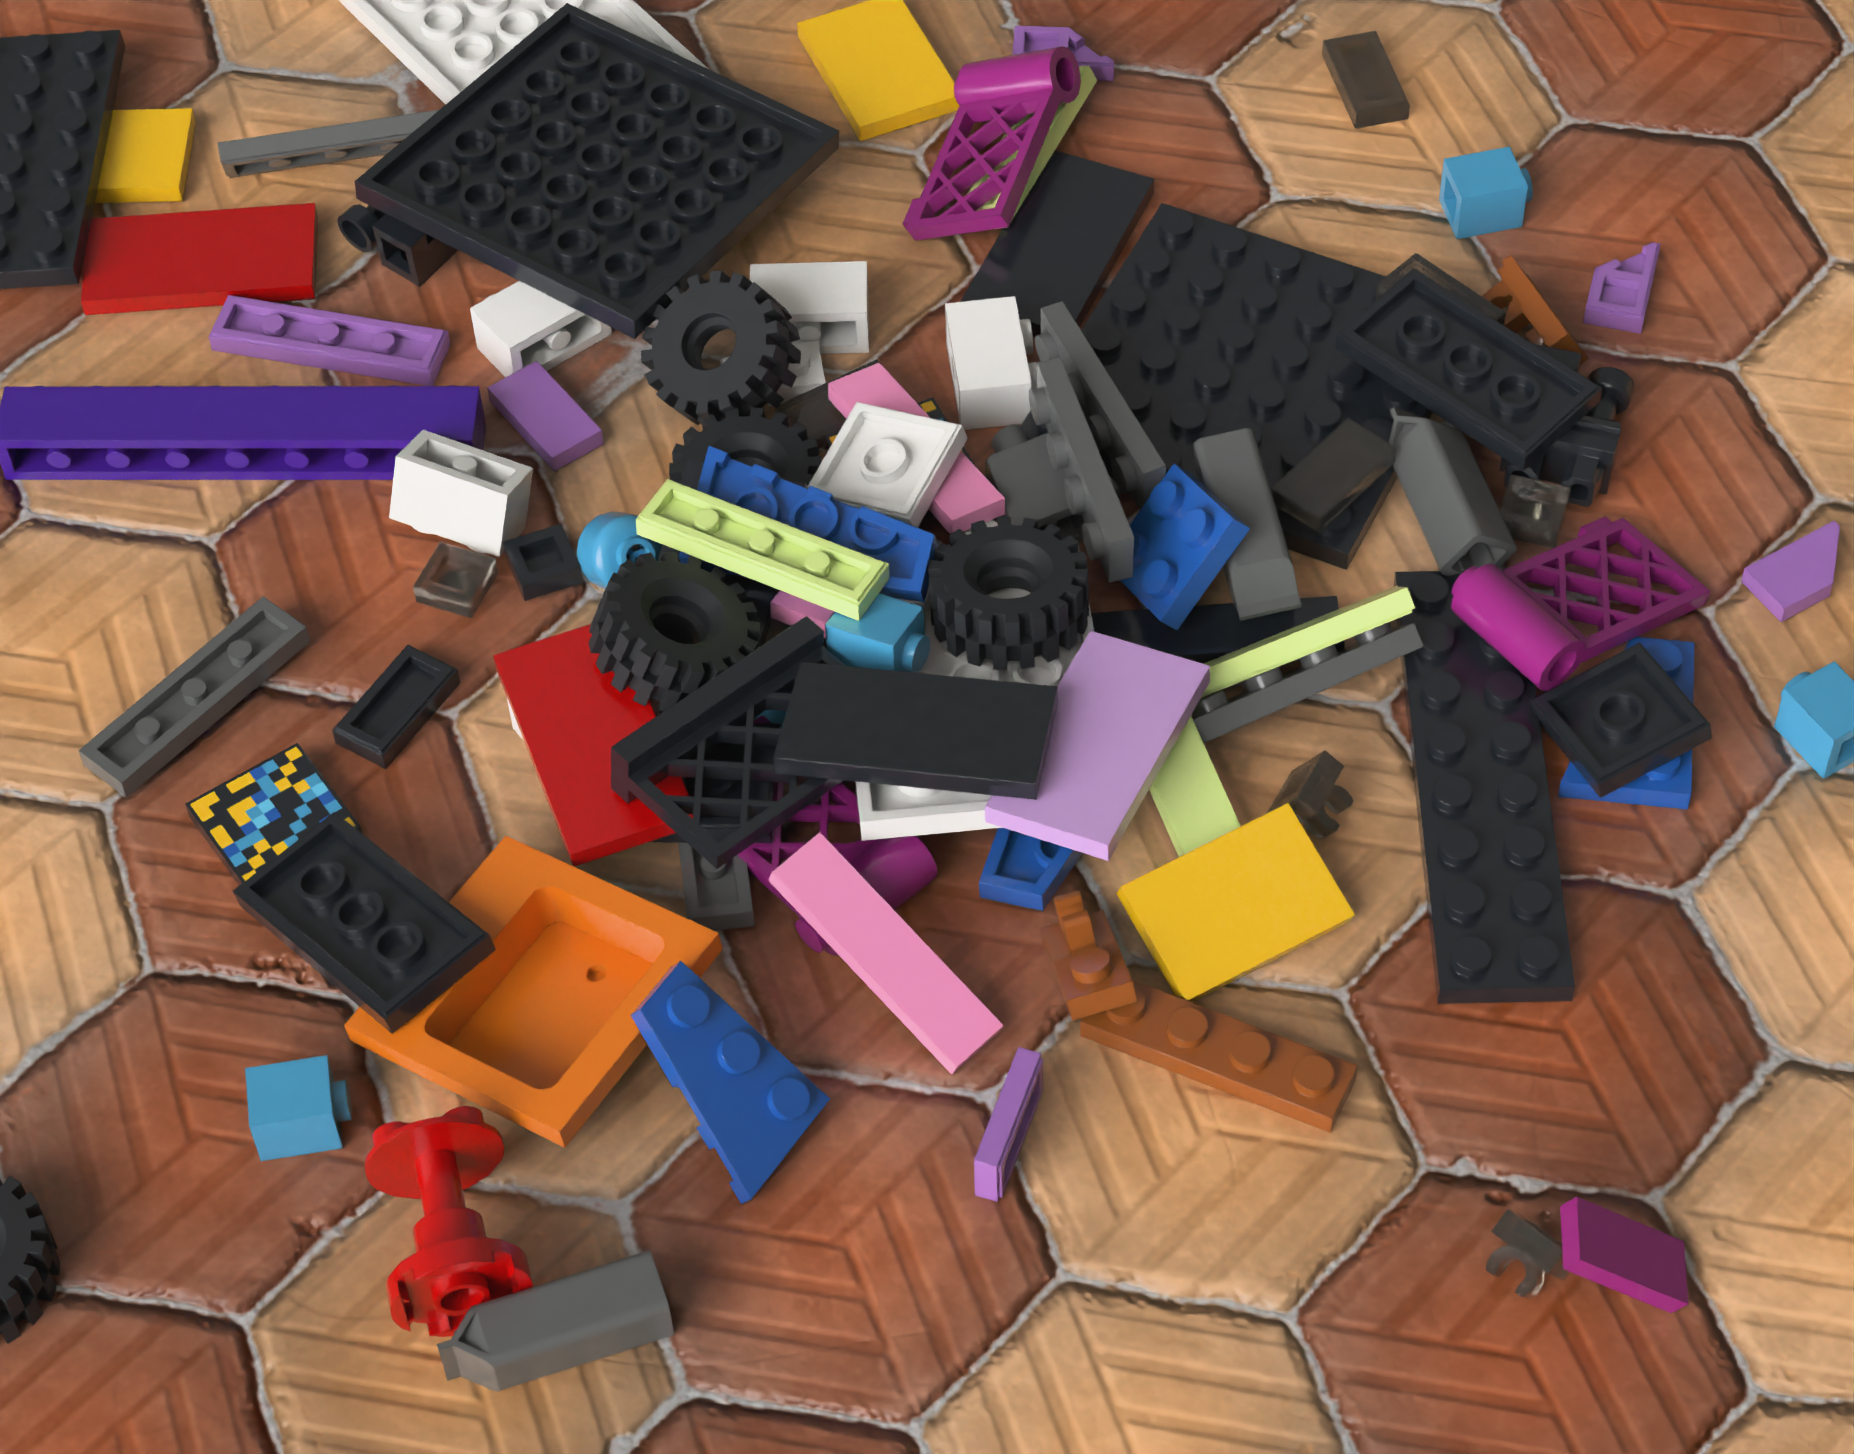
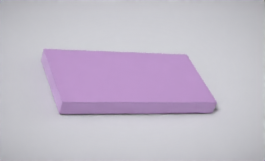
M1090 631L1058 684V706L1037 800L991 795L985 805V821L1109 861L1210 682V666Z

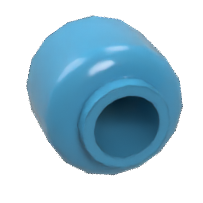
M611 511L598 515L585 526L578 539L577 558L582 572L591 583L606 589L614 572L617 574L620 565L628 559L636 564L641 554L651 552L656 562L658 561L662 544L637 535L636 518L638 515Z

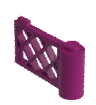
M1060 46L970 62L962 66L954 84V94L959 104L958 111L920 198L912 200L902 223L915 241L1009 227L1059 105L1074 101L1079 94L1081 86L1079 65L1074 54L1068 48ZM1034 113L1033 117L1013 131L1011 129L1014 124L1026 115ZM989 121L968 137L974 123ZM1005 133L1007 135L983 155L978 153L1001 134ZM1018 150L1016 158L995 173L993 169ZM971 157L975 159L974 162L951 178L953 171ZM987 174L990 177L964 198L962 197L961 193ZM1001 192L995 208L976 211ZM954 198L956 199V204L940 216L934 217L937 211Z
M1604 516L1581 526L1577 538L1507 569L1501 570L1491 563L1481 567L1472 566L1457 578L1452 587L1451 609L1454 614L1540 690L1548 691L1562 684L1580 663L1704 606L1711 591L1627 520L1621 518L1612 522ZM1618 542L1636 559L1607 553V547ZM1574 564L1595 569V577L1568 572L1565 565ZM1608 572L1637 578L1638 587L1609 581ZM1530 582L1553 587L1554 596L1536 593L1525 583ZM1651 582L1669 585L1679 595L1651 590ZM1566 591L1596 597L1597 606L1568 600ZM1609 600L1639 606V613L1631 614L1610 609ZM1567 619L1597 625L1598 632L1585 637Z
M763 715L753 721V724H773ZM840 782L822 795L821 805H808L786 821L820 822V833L828 840L829 822H857L860 825L857 796ZM778 783L776 801L785 796V784L789 783ZM830 800L836 805H830ZM782 823L774 829L773 842L754 843L739 853L738 856L747 863V869L754 877L798 915L799 919L795 925L802 940L817 953L825 950L827 953L837 956L838 954L768 881L771 873L780 866L781 859H788L806 844L782 842ZM917 836L862 841V838H860L855 843H831L894 911L937 877L936 863L927 847ZM765 859H772V865H770Z

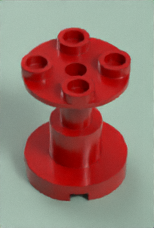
M470 1106L456 1107L441 1117L423 1119L412 1123L401 1121L389 1122L381 1125L372 1133L373 1148L367 1154L364 1164L367 1180L375 1189L393 1197L421 1199L424 1217L413 1228L416 1253L401 1261L388 1276L386 1282L391 1317L400 1328L411 1332L410 1324L413 1321L416 1323H426L429 1336L451 1337L472 1306L533 1287L528 1259L524 1251L520 1247L502 1239L487 1238L481 1214L473 1209L466 1208L463 1190L489 1176L502 1161L505 1151L500 1132L495 1127L484 1122L483 1113L480 1109Z

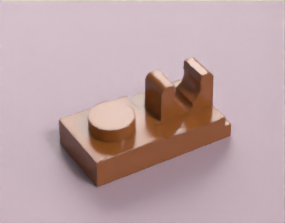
M1511 254L1501 261L1504 266L1497 270L1502 280L1483 294L1479 300L1491 317L1502 308L1509 307L1507 312L1496 320L1497 322L1515 333H1518L1531 323L1533 328L1525 333L1530 343L1580 353V365L1589 359Z
M1079 890L1053 897L1059 923L1040 928V933L1072 1021L1137 1002L1132 978L1104 910L1088 914V911L1084 910Z

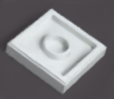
M856 402L807 487L813 486L831 493L835 500L857 509L864 506L918 528L968 438L963 425Z

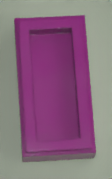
M1575 1197L1560 1206L1564 1270L1669 1313H1673L1689 1304L1684 1241L1580 1197Z

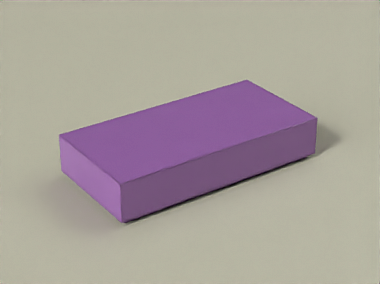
M538 361L487 387L489 401L554 472L604 444L602 430Z
M1018 1047L974 1158L976 1196L998 1202L999 1198H1002L1043 1093V1059L1041 1058V1053Z

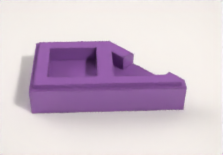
M1015 26L1013 55L1063 46L1074 54L1079 66H1090L1097 81H1114V60L1106 55L1102 57L1085 46V39L1070 27Z
M1651 242L1643 246L1642 253L1622 262L1614 259L1595 268L1585 308L1584 324L1641 334L1658 261L1660 243Z
M1832 521L1745 567L1741 582L1780 622L1830 596L1833 585L1840 526L1835 521Z

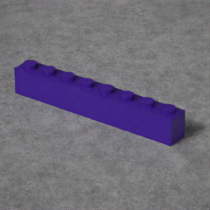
M479 386L4 387L0 405V465L6 480H393L396 456L422 430L483 450L486 422Z

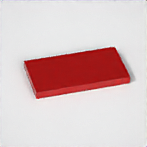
M315 203L92 218L85 250L81 304L84 314L95 315L223 306L228 295L269 302L315 299L318 236Z
M591 624L493 655L497 673L574 867L676 833L638 798L628 804L611 789V747L655 718L656 715L649 700L646 706L633 701L636 694L635 690L627 687L620 692L611 685L615 675L613 671L601 674L595 664L600 653L590 652L589 640L592 633H589ZM668 776L655 785L665 795L689 796L681 777Z

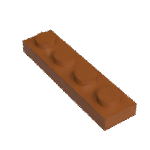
M1135 980L1132 981L1137 1002L1087 1016L1080 1021L1081 1037L1331 1133L1356 1081L1358 1068L1356 1064Z

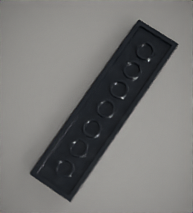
M1440 571L1395 572L1394 587H1407L1415 609H1412V613L1397 619V626L1414 623L1423 647L1401 656L1437 1003L1572 1001L1575 984L1540 720L1531 710L1530 700L1536 698L1535 684L1452 612V587L1462 573L1446 576L1441 574Z

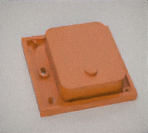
M505 836L449 901L451 905L490 935L496 950L393 1034L361 1007L355 1011L344 1026L350 1041L565 1148L647 1045L631 1014L673 965L682 961L700 978L723 950L718 932L511 837Z

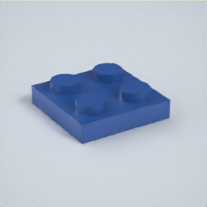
M1173 463L1161 482L1154 487L1149 499L1129 525L1134 536L1133 577L1120 581L1159 621L1178 630L1250 528L1195 476Z

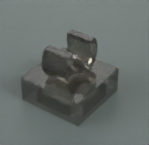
M1326 750L1301 764L1290 772L1267 813L1289 803L1299 822H1303L1311 834L1318 838H1325L1334 833L1340 825L1328 816L1324 805L1338 814L1349 808L1354 801L1347 790L1341 786L1334 785L1344 765Z
M1507 1209L1491 1232L1507 1243L1508 1246L1500 1247L1490 1255L1486 1264V1271L1500 1277L1510 1262L1520 1260L1525 1266L1526 1275L1524 1280L1518 1285L1515 1293L1529 1299L1541 1290L1545 1280V1273L1564 1280L1569 1271L1563 1269L1562 1243L1525 1215Z

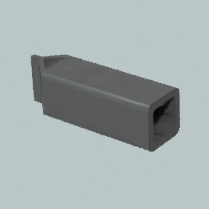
M1393 407L1390 410L1394 421L1388 443V456L1441 574L1446 576L1462 573L1461 571H1465L1472 566L1481 567L1490 563L1499 568L1516 552L1517 547L1463 431Z
M1244 428L1196 440L1194 442V457L1198 480L1250 528L1223 566L1232 601L1238 611L1240 621L1302 607L1293 564L1253 429Z
M648 1250L474 1305L466 1313L451 1340L438 1343L437 1347L447 1381L463 1377L498 1392L673 1336L674 1331L668 1301L651 1251Z

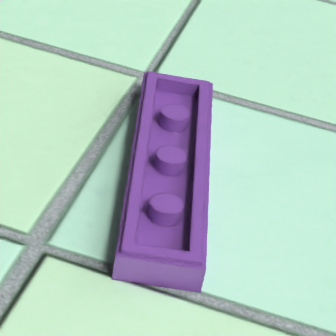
M228 295L209 335L212 351L425 386L434 385L451 345L448 330Z

